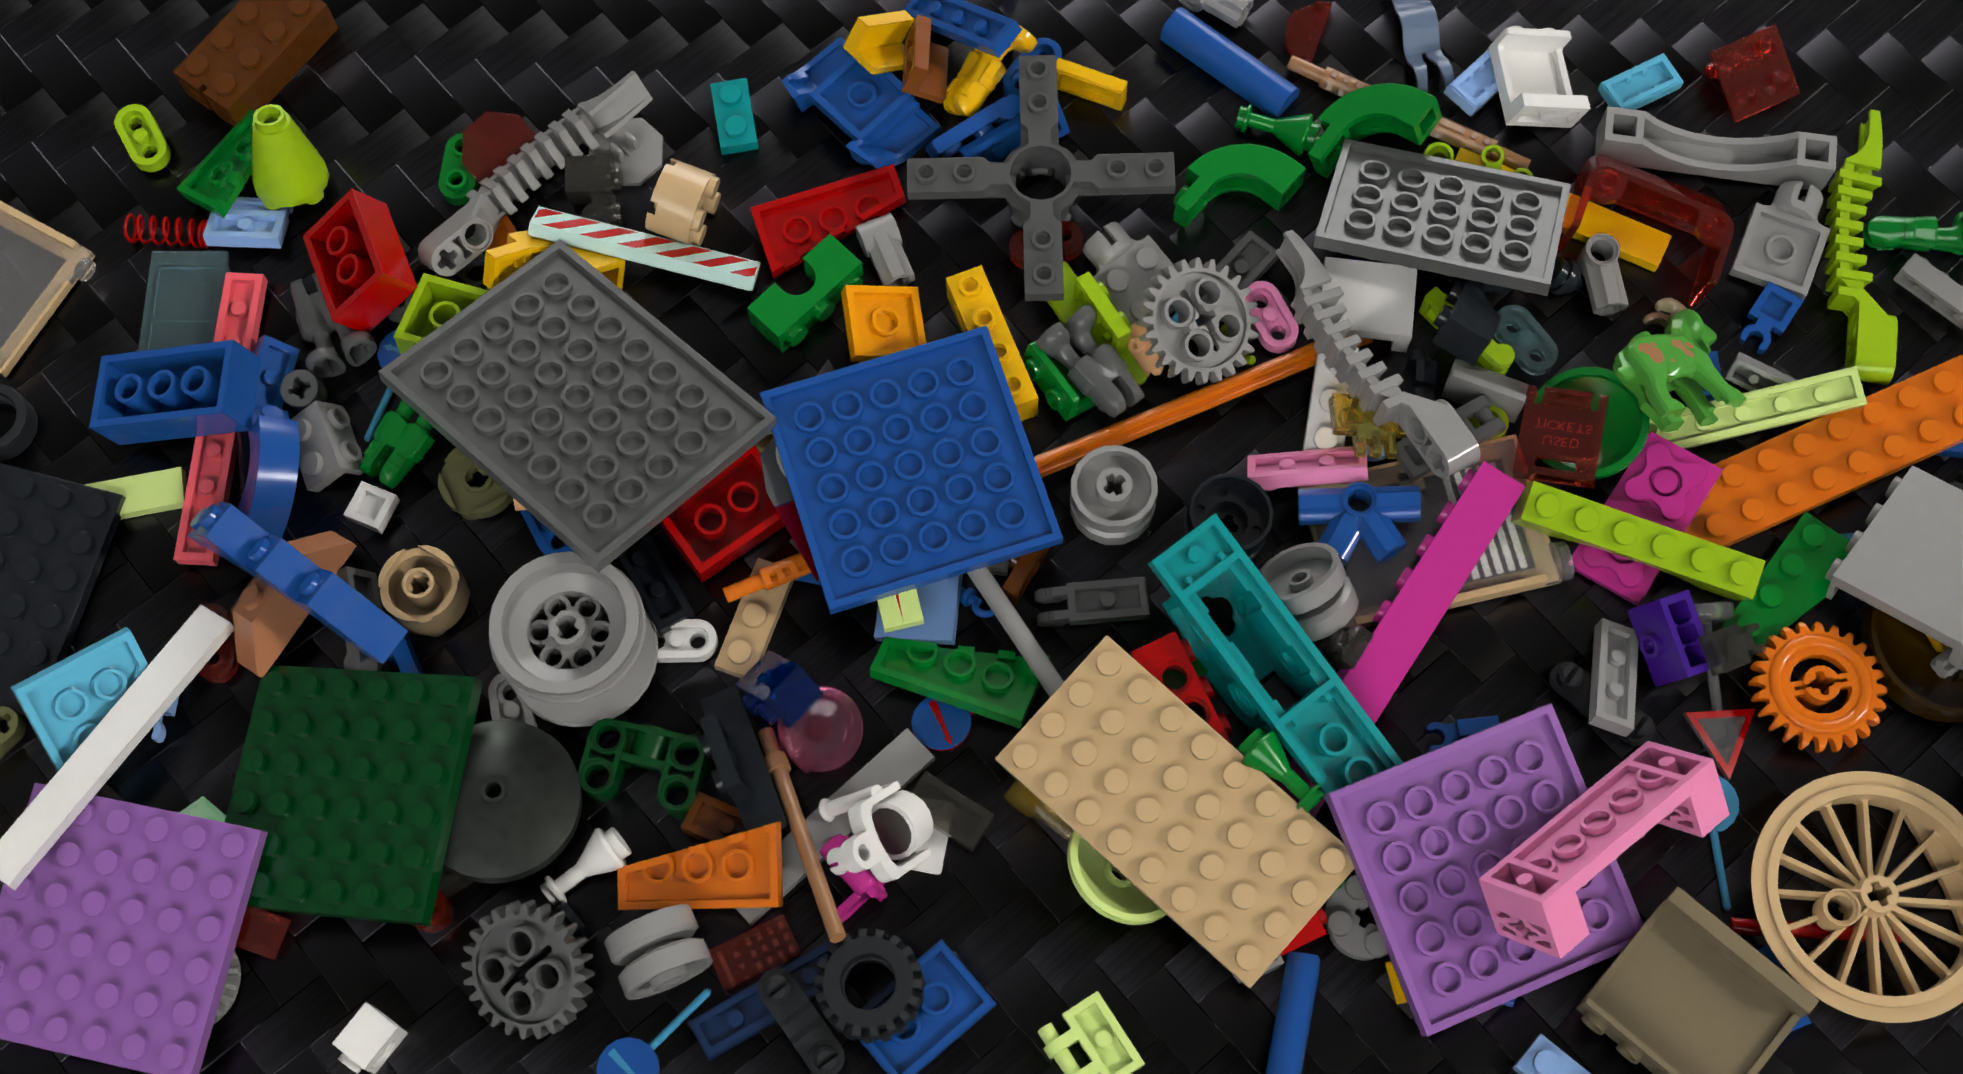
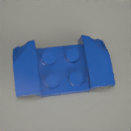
M841 36L802 68L787 75L782 80L783 85L794 98L801 112L815 105L853 140L846 145L852 159L863 165L869 164L874 169L891 164L896 166L907 161L941 131V127L920 109V104L915 100L914 95L901 92L902 82L891 72L876 75L870 74L843 48L846 41Z

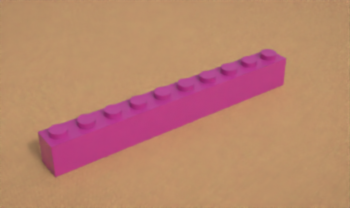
M1483 461L1477 472L1469 468L1457 487L1458 490L1463 492L1456 505L1451 501L1447 502L1436 520L1442 524V527L1435 537L1428 533L1415 552L1416 555L1421 557L1414 570L1406 566L1395 583L1394 587L1400 590L1393 603L1387 599L1384 600L1373 617V620L1379 623L1371 636L1364 632L1351 653L1356 655L1357 659L1349 670L1342 666L1337 673L1374 724L1526 487ZM1292 757L1289 763L1291 769L1313 788L1312 782ZM1270 778L1292 799L1299 803L1300 800L1279 780ZM1324 798L1309 812L1314 818L1324 804Z

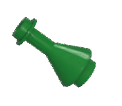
M1249 104L1248 107L1241 105L1235 127L1240 128L1241 133H1244L1247 127L1272 133L1293 153L1300 157L1303 155L1304 150L1310 151L1313 141L1319 135L1321 123L1313 121L1314 115L1312 113L1278 119L1253 113L1252 104Z
M1258 728L1238 748V751L1244 755L1242 759L1243 765L1261 771L1269 778L1279 780L1300 800L1296 807L1298 810L1302 807L1309 813L1323 799L1325 794L1320 790L1322 787L1320 784L1311 788L1291 769L1276 731L1272 730L1265 733L1261 728Z

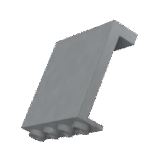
M1912 465L1903 479L1896 476L1885 493V497L1888 498L1885 504L1876 503L1866 519L1865 524L1868 527L1864 533L1859 530L1854 533L1845 551L1849 554L1844 561L1837 558L1831 565L1825 579L1830 581L1825 597L1831 600L1838 589L1851 594L1953 648L1947 662L1963 670V490Z

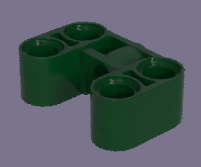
M604 718L597 721L589 732L578 777L580 786L592 800L608 802L618 795L626 769L632 770V767L635 766L658 771L662 774L657 794L661 805L671 817L685 819L689 809L696 801L698 792L703 793L710 767V759L705 755L700 740L692 735L671 732L653 725H638L612 718ZM607 735H620V740L615 747L610 749L601 747L602 741ZM695 750L699 752V757L694 764L689 766L679 764L682 754L686 751ZM597 773H609V779L603 787L592 788L590 786L593 776ZM685 789L689 791L688 798L683 804H669V798L675 790Z

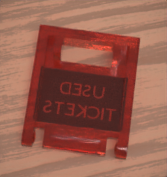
M1529 385L1513 466V478L1594 489L1610 396L1601 395L1598 405L1599 409L1598 411L1591 410L1593 403L1592 392L1545 386L1543 404L1535 403L1538 395L1537 386ZM1537 458L1575 463V472L1537 467Z

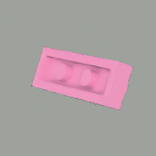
M1366 445L1248 455L1247 477L1258 483L1264 491H1272L1284 487L1301 486L1308 488L1319 484H1352L1357 481L1369 480Z

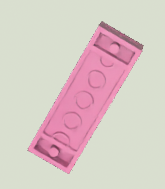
M1651 741L1645 742L1478 879L1497 934L1559 959L1572 951L1576 945L1590 934L1576 894L1581 887L1585 886L1594 876L1611 862L1615 861L1619 855L1638 839L1642 838L1657 823L1703 838L1730 815L1714 759Z

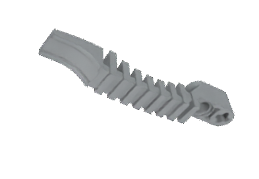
M631 71L614 86L597 97L580 102L574 110L570 111L568 109L562 114L563 118L558 122L554 120L548 125L549 129L544 133L540 131L534 136L535 140L531 144L525 143L520 147V153L517 155L512 154L506 159L507 164L503 167L499 165L494 169L493 176L490 178L485 177L479 182L481 187L478 192L472 189L466 194L469 202L421 241L418 247L420 261L439 275L452 276L485 251L492 243L500 218L505 214L511 216L518 210L512 203L514 199L523 203L529 198L524 192L527 188L535 191L541 186L537 179L541 176L546 180L554 175L551 171L554 165L561 170L568 165V162L564 159L565 156L569 154L576 160L581 157L583 153L578 146L582 143L593 151L600 146L593 137L596 132L607 139L653 100L636 72ZM475 224V233L472 237L465 239L466 229L470 225Z
M1293 230L1284 232L1283 243L1275 253L1288 269L1295 283V298L1291 303V307L1296 312L1294 319L1298 325L1304 324L1305 329L1303 333L1308 340L1314 339L1315 344L1313 347L1317 354L1324 353L1326 356L1324 363L1328 369L1333 367L1336 369L1335 377L1339 383L1346 382L1349 386L1347 389L1349 395L1352 398L1357 396L1361 400L1359 406L1362 411L1370 410L1376 412L1372 420L1377 427L1389 421L1398 423L1430 469L1440 478H1446L1477 463L1481 457L1479 444L1448 401L1444 399L1433 401L1404 391L1402 392L1399 386L1404 380L1399 373L1380 381L1379 378L1387 369L1383 361L1366 367L1367 362L1373 356L1369 348L1355 353V349L1362 340L1358 334L1345 338L1353 327L1349 318L1339 322L1347 311L1343 303L1337 304L1344 295L1341 287L1338 286L1322 292L1318 286L1330 283L1332 281L1331 276L1313 251Z

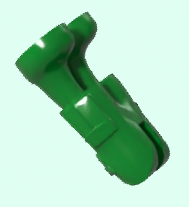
M1963 211L1956 215L1952 227L1938 228L1936 216H1877L1864 225L1860 235L1864 239L1866 246L1875 248L1878 251L1908 249L1929 252L1930 249L1963 256Z
M402 399L396 412L391 410L385 413L375 429L374 439L365 450L360 465L362 472L373 478L379 475L380 482L391 489L397 487L412 467L424 458V455L435 441L430 434L434 427L420 415L415 423H409L416 411Z

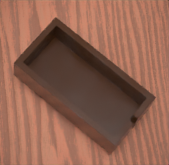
M241 0L173 73L189 96L209 110H214L219 117L235 126L250 109L256 111L258 108L268 105L339 27L327 4L321 0Z

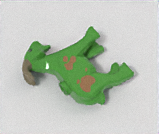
M1663 298L1655 304L1657 311L1668 312L1671 315L1663 312H1652L1643 319L1644 324L1656 323L1662 325L1665 328L1664 334L1651 335L1648 331L1641 332L1634 336L1614 358V375L1635 395L1639 402L1640 410L1656 424L1661 433L1678 430L1684 424L1681 414L1686 408L1681 402L1671 398L1669 394L1671 391H1675L1685 402L1700 426L1712 425L1719 420L1713 413L1716 407L1707 400L1702 387L1717 402L1724 401L1726 405H1732L1733 407H1740L1747 399L1743 393L1724 380L1708 356L1711 351L1710 346L1717 339L1716 333L1703 323L1698 313L1687 309L1673 298Z

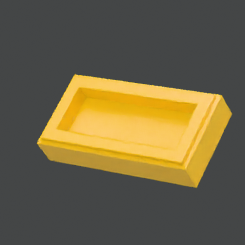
M1061 58L1057 59L1058 90L1122 111L1126 102L1128 81Z

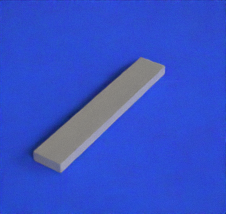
M906 728L828 799L833 800L873 785L883 786L898 781L901 787L897 791L903 790L935 761V757ZM818 807L805 819L820 863L825 859L819 852L831 838L840 833L843 836L848 835L849 837L853 835L848 812L835 816L832 822H827L820 815ZM792 831L781 840L783 897L807 876ZM772 907L735 909L752 926Z

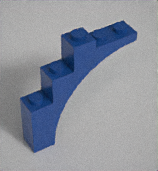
M222 501L217 506L212 504L208 508H203L191 521L190 526L193 529L187 535L190 539L259 579L330 628L370 659L384 664L407 634L408 630L335 573L318 567L284 539L269 534L232 504Z

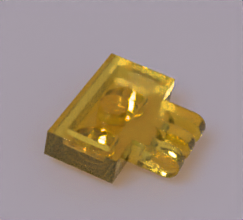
M1333 393L1328 401L1332 434L1352 436L1355 457H1365L1366 444H1368L1370 458H1380L1383 445L1385 458L1395 459L1397 455L1396 438L1404 439L1407 437L1399 424L1389 421L1377 427L1372 420L1376 412L1370 410L1363 412L1359 406L1361 400L1357 396L1352 398L1349 394Z

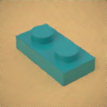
M747 78L711 83L722 155L759 149Z

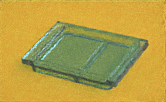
M152 251L138 352L213 342L225 274L230 272L228 267L229 253L227 251Z

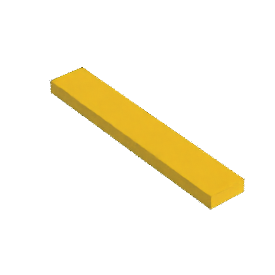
M1460 147L1454 161L1483 166L1481 155ZM1505 165L1501 166V169L1504 171H1515ZM1569 193L1561 233L1584 243H1587L1589 238L1598 233L1611 235L1619 243V258L1656 272L1671 240V235Z

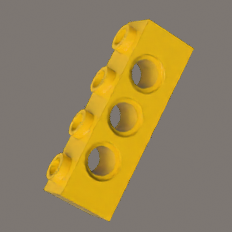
M982 265L947 277V298L961 332L987 325L1021 421L1038 416L1037 393Z

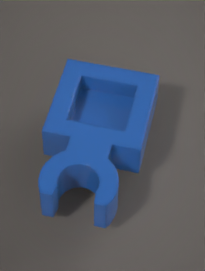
M1769 281L1747 315V318L1756 323L1748 325L1743 329L1738 343L1743 345L1749 336H1758L1761 339V344L1756 353L1759 355L1763 354L1771 342L1770 331L1782 336L1804 300Z

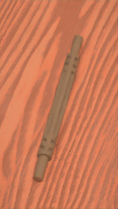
M1294 55L1287 66L1288 70L1318 82L1320 88L1340 97L1357 89L1371 86L1331 67L1323 69ZM1445 117L1440 119L1429 134V136L1458 149L1462 147L1478 155L1482 154L1486 146L1498 144L1497 140ZM1501 147L1505 154L1504 165L1513 169L1528 168L1531 159ZM1494 152L1486 155L1488 159L1495 161L1500 159L1499 155Z

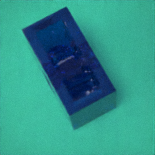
M770 650L735 684L744 694L740 700L749 711L757 717L761 715L771 725L777 721L789 729L824 694L798 664Z

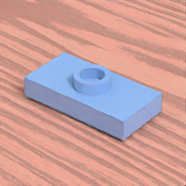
M1489 49L1452 81L1443 92L1470 117L1498 93Z

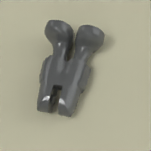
M313 272L312 276L317 292L313 294L302 278L290 283V291L296 307V322L303 339L315 343L316 349L306 358L307 370L318 378L334 377L343 374L346 371V366L331 339L333 331L337 332L340 337L341 348L347 362L355 367L365 364L375 354L377 345L372 334L366 331H356L331 320L316 273Z
M1088 304L1078 309L1065 325L1058 322L1048 328L1039 337L1036 345L1049 358L1056 359L1069 369L1067 378L1082 394L1090 397L1091 401L1101 412H1105L1115 418L1124 412L1127 406L1131 407L1144 398V393L1137 381L1127 370L1124 360H1121L1110 344L1099 346L1096 343L1091 332L1096 323L1097 314ZM1072 347L1078 350L1083 355V357L1080 358Z

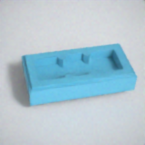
M1662 53L1601 82L1597 90L1608 106L1636 110L1680 89L1684 81L1666 55Z

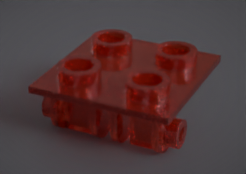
M1776 24L1709 52L1711 59L1704 66L1705 74L1709 79H1719L1734 122L1800 94Z

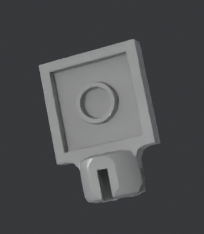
M1785 181L1776 191L1771 205L1756 203L1752 209L1728 275L1762 287H1766L1770 281L1804 300L1808 294L1831 230L1818 222L1817 217L1823 203L1821 191L1815 186L1810 185L1806 197H1801L1798 200L1803 182Z
M1111 222L1103 226L1105 229L1103 233L1096 231L1087 240L1083 253L1096 267L1097 274L1093 278L1096 282L1101 281L1110 294V302L1117 312L1122 311L1127 316L1132 325L1146 317V314L1138 310L1137 306L1143 302H1149L1142 294V291L1149 287L1154 288L1150 279L1158 274L1163 276L1161 270L1171 265L1175 268V266L1149 235L1144 239L1136 241L1130 238L1119 223ZM1180 292V296L1183 297V298H1184V293H1183V292ZM1169 306L1168 314L1171 316L1175 309Z

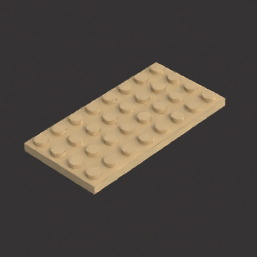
M1108 635L1103 638L995 758L1003 768L1249 989L1355 869L1345 845L1302 807L1298 810L1296 808L1298 803L1263 772L1243 765V754Z

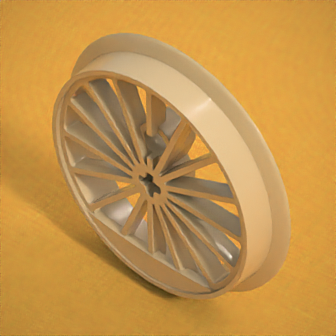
M1851 771L1828 775L1802 786L1789 795L1775 809L1764 825L1755 847L1751 867V892L1756 917L1770 949L1784 969L1802 987L1822 1002L1849 1015L1870 1021L1885 1023L1921 1021L1943 1014L1963 1002V815L1931 790L1910 780L1880 772ZM1851 803L1856 805L1860 865L1833 811L1832 805ZM1868 805L1890 810L1894 814L1874 871ZM1820 811L1847 869L1800 823L1808 814ZM1904 819L1919 845L1885 877L1884 873ZM1791 833L1839 879L1783 854V849ZM1923 852L1934 873L1896 886L1893 881ZM1779 865L1833 890L1819 892L1778 889ZM1937 879L1947 900L1899 897V893ZM1875 894L1878 900L1870 901L1868 895ZM1780 899L1815 901L1812 907L1813 916L1787 925ZM1828 902H1836L1841 906L1839 911L1844 913L1842 921L1836 920L1830 915ZM1898 906L1951 910L1961 935ZM1899 920L1959 947L1960 952L1951 968L1948 969ZM1817 923L1819 927L1831 933L1807 955L1797 943L1791 931ZM1855 923L1837 976L1833 978L1813 961L1847 927ZM1865 928L1870 993L1857 990L1845 984ZM1891 929L1939 977V981L1926 991H1920ZM1878 932L1907 992L1905 996H1883Z

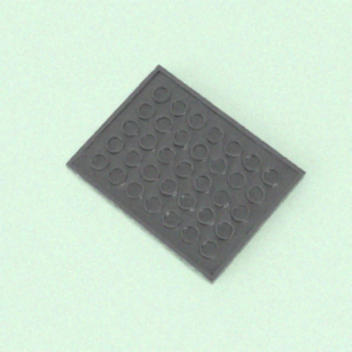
M561 240L555 242L378 371L381 381L598 573L772 432V428L777 424V417Z

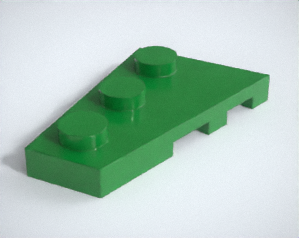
M250 109L176 188L185 199L225 218L252 174V122L255 110Z

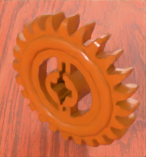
M1816 621L1811 626L1810 631L1805 623L1799 622L1795 626V632L1789 627H1783L1779 633L1780 637L1772 635L1766 640L1769 647H1761L1757 650L1756 655L1764 661L1754 662L1750 669L1762 675L1753 677L1748 682V685L1760 687L1762 690L1752 696L1751 701L1766 702L1767 706L1758 713V717L1773 715L1775 718L1768 730L1773 731L1784 726L1786 729L1782 738L1783 742H1787L1794 735H1798L1799 750L1804 749L1813 740L1815 753H1820L1825 749L1828 741L1831 751L1836 753L1842 748L1843 741L1847 747H1854L1858 741L1857 735L1862 739L1867 738L1870 735L1869 726L1874 727L1880 723V718L1875 712L1883 711L1886 709V705L1877 696L1885 695L1887 688L1877 684L1876 681L1883 678L1884 674L1881 670L1872 669V665L1877 660L1875 656L1865 657L1863 654L1867 648L1865 643H1860L1856 646L1852 644L1854 635L1851 632H1848L1842 638L1839 636V628L1836 625H1832L1825 632L1822 623ZM1808 658L1828 661L1842 672L1837 674L1827 666L1817 665L1810 668L1797 681L1790 682L1794 666ZM1848 689L1845 704L1840 710L1832 713H1816L1811 711L1823 708L1839 694L1840 690Z

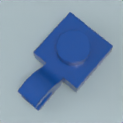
M1498 715L1460 719L1451 724L1433 722L1426 725L1424 734L1435 733L1442 738L1441 745H1432L1427 751H1433L1499 724Z

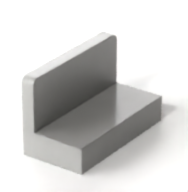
M1455 358L1441 397L1464 405L1479 396L1485 395L1491 405L1502 408L1506 412L1509 422L1515 424L1526 401L1529 384L1477 365L1472 366L1463 360Z

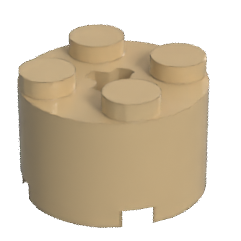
M672 158L670 159L671 165H665L654 188L650 201L655 202L654 208L656 210L655 215L647 212L646 229L678 242L700 246L707 231V225L703 224L707 212L714 214L720 201L721 193L717 192L720 178L716 177V174Z
M418 545L419 548L398 551L386 561L378 577L380 599L383 606L397 623L413 634L429 635L431 637L443 635L446 630L450 629L460 620L467 608L470 589L464 576L452 559L436 547Z

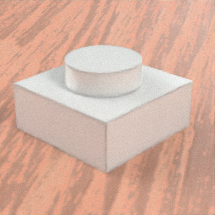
M361 481L343 515L353 523L382 534L400 499L393 493Z

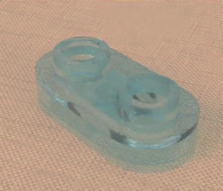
M1508 305L1500 309L1498 314L1502 318L1495 331V338L1500 344H1508L1513 348L1515 352L1514 361L1524 372L1536 376L1548 373L1558 358L1556 343L1524 307ZM1512 325L1518 332H1509L1505 326ZM1530 354L1539 355L1542 361H1533L1530 358Z

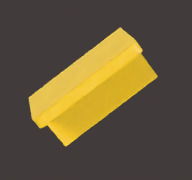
M905 10L858 17L843 48L872 75L903 70L905 45L902 42L915 19Z

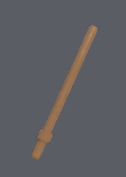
M763 728L758 732V737L765 754L764 758L776 785L826 932L831 943L840 942L846 938V933L789 775L791 766L788 757L784 751L780 750L773 728Z

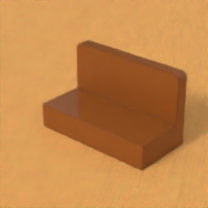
M917 15L905 39L901 92L937 103H943L946 98L949 50L945 46L930 42L931 18Z

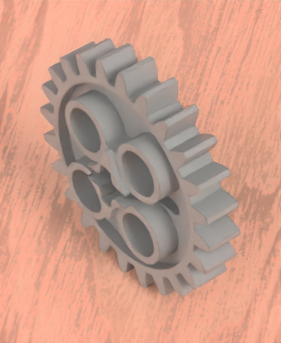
M1200 257L1191 260L1189 265L1183 259L1175 263V268L1171 265L1161 270L1163 276L1158 274L1150 279L1154 288L1149 287L1142 291V294L1149 302H1143L1137 306V309L1145 313L1146 317L1136 321V325L1147 328V333L1140 336L1139 341H1150L1152 344L1146 351V356L1157 353L1159 359L1155 367L1159 368L1168 364L1167 377H1174L1181 372V381L1184 384L1191 382L1193 378H1195L1197 385L1207 383L1208 378L1211 383L1222 380V375L1225 377L1234 375V367L1239 368L1247 363L1243 355H1248L1255 351L1247 341L1259 338V334L1251 330L1250 327L1260 322V318L1250 316L1249 312L1257 306V302H1246L1245 300L1251 289L1244 288L1240 290L1237 286L1241 276L1238 275L1232 279L1227 278L1229 266L1226 265L1216 271V264L1213 259L1206 262L1203 266ZM1199 287L1207 292L1208 303L1200 299ZM1180 292L1184 293V298L1180 296ZM1169 306L1177 311V323L1169 317ZM1198 318H1200L1202 322L1199 325H1197L1195 321ZM1220 320L1223 321L1228 328L1227 337L1224 336L1219 330ZM1189 340L1197 344V356L1190 352L1188 347ZM1213 345L1216 346V351L1213 350Z

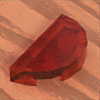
M1315 1L1313 5L1303 7L1300 10L1297 9L1292 13L1286 24L1284 38L1288 54L1291 57L1294 55L1310 63L1313 62L1333 2Z

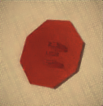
M486 111L463 130L461 163L479 183L485 177L490 178L493 176V170L499 165L503 167L507 164L506 159L512 154L517 155L520 153V147L525 143L531 144L535 140V134L519 115Z

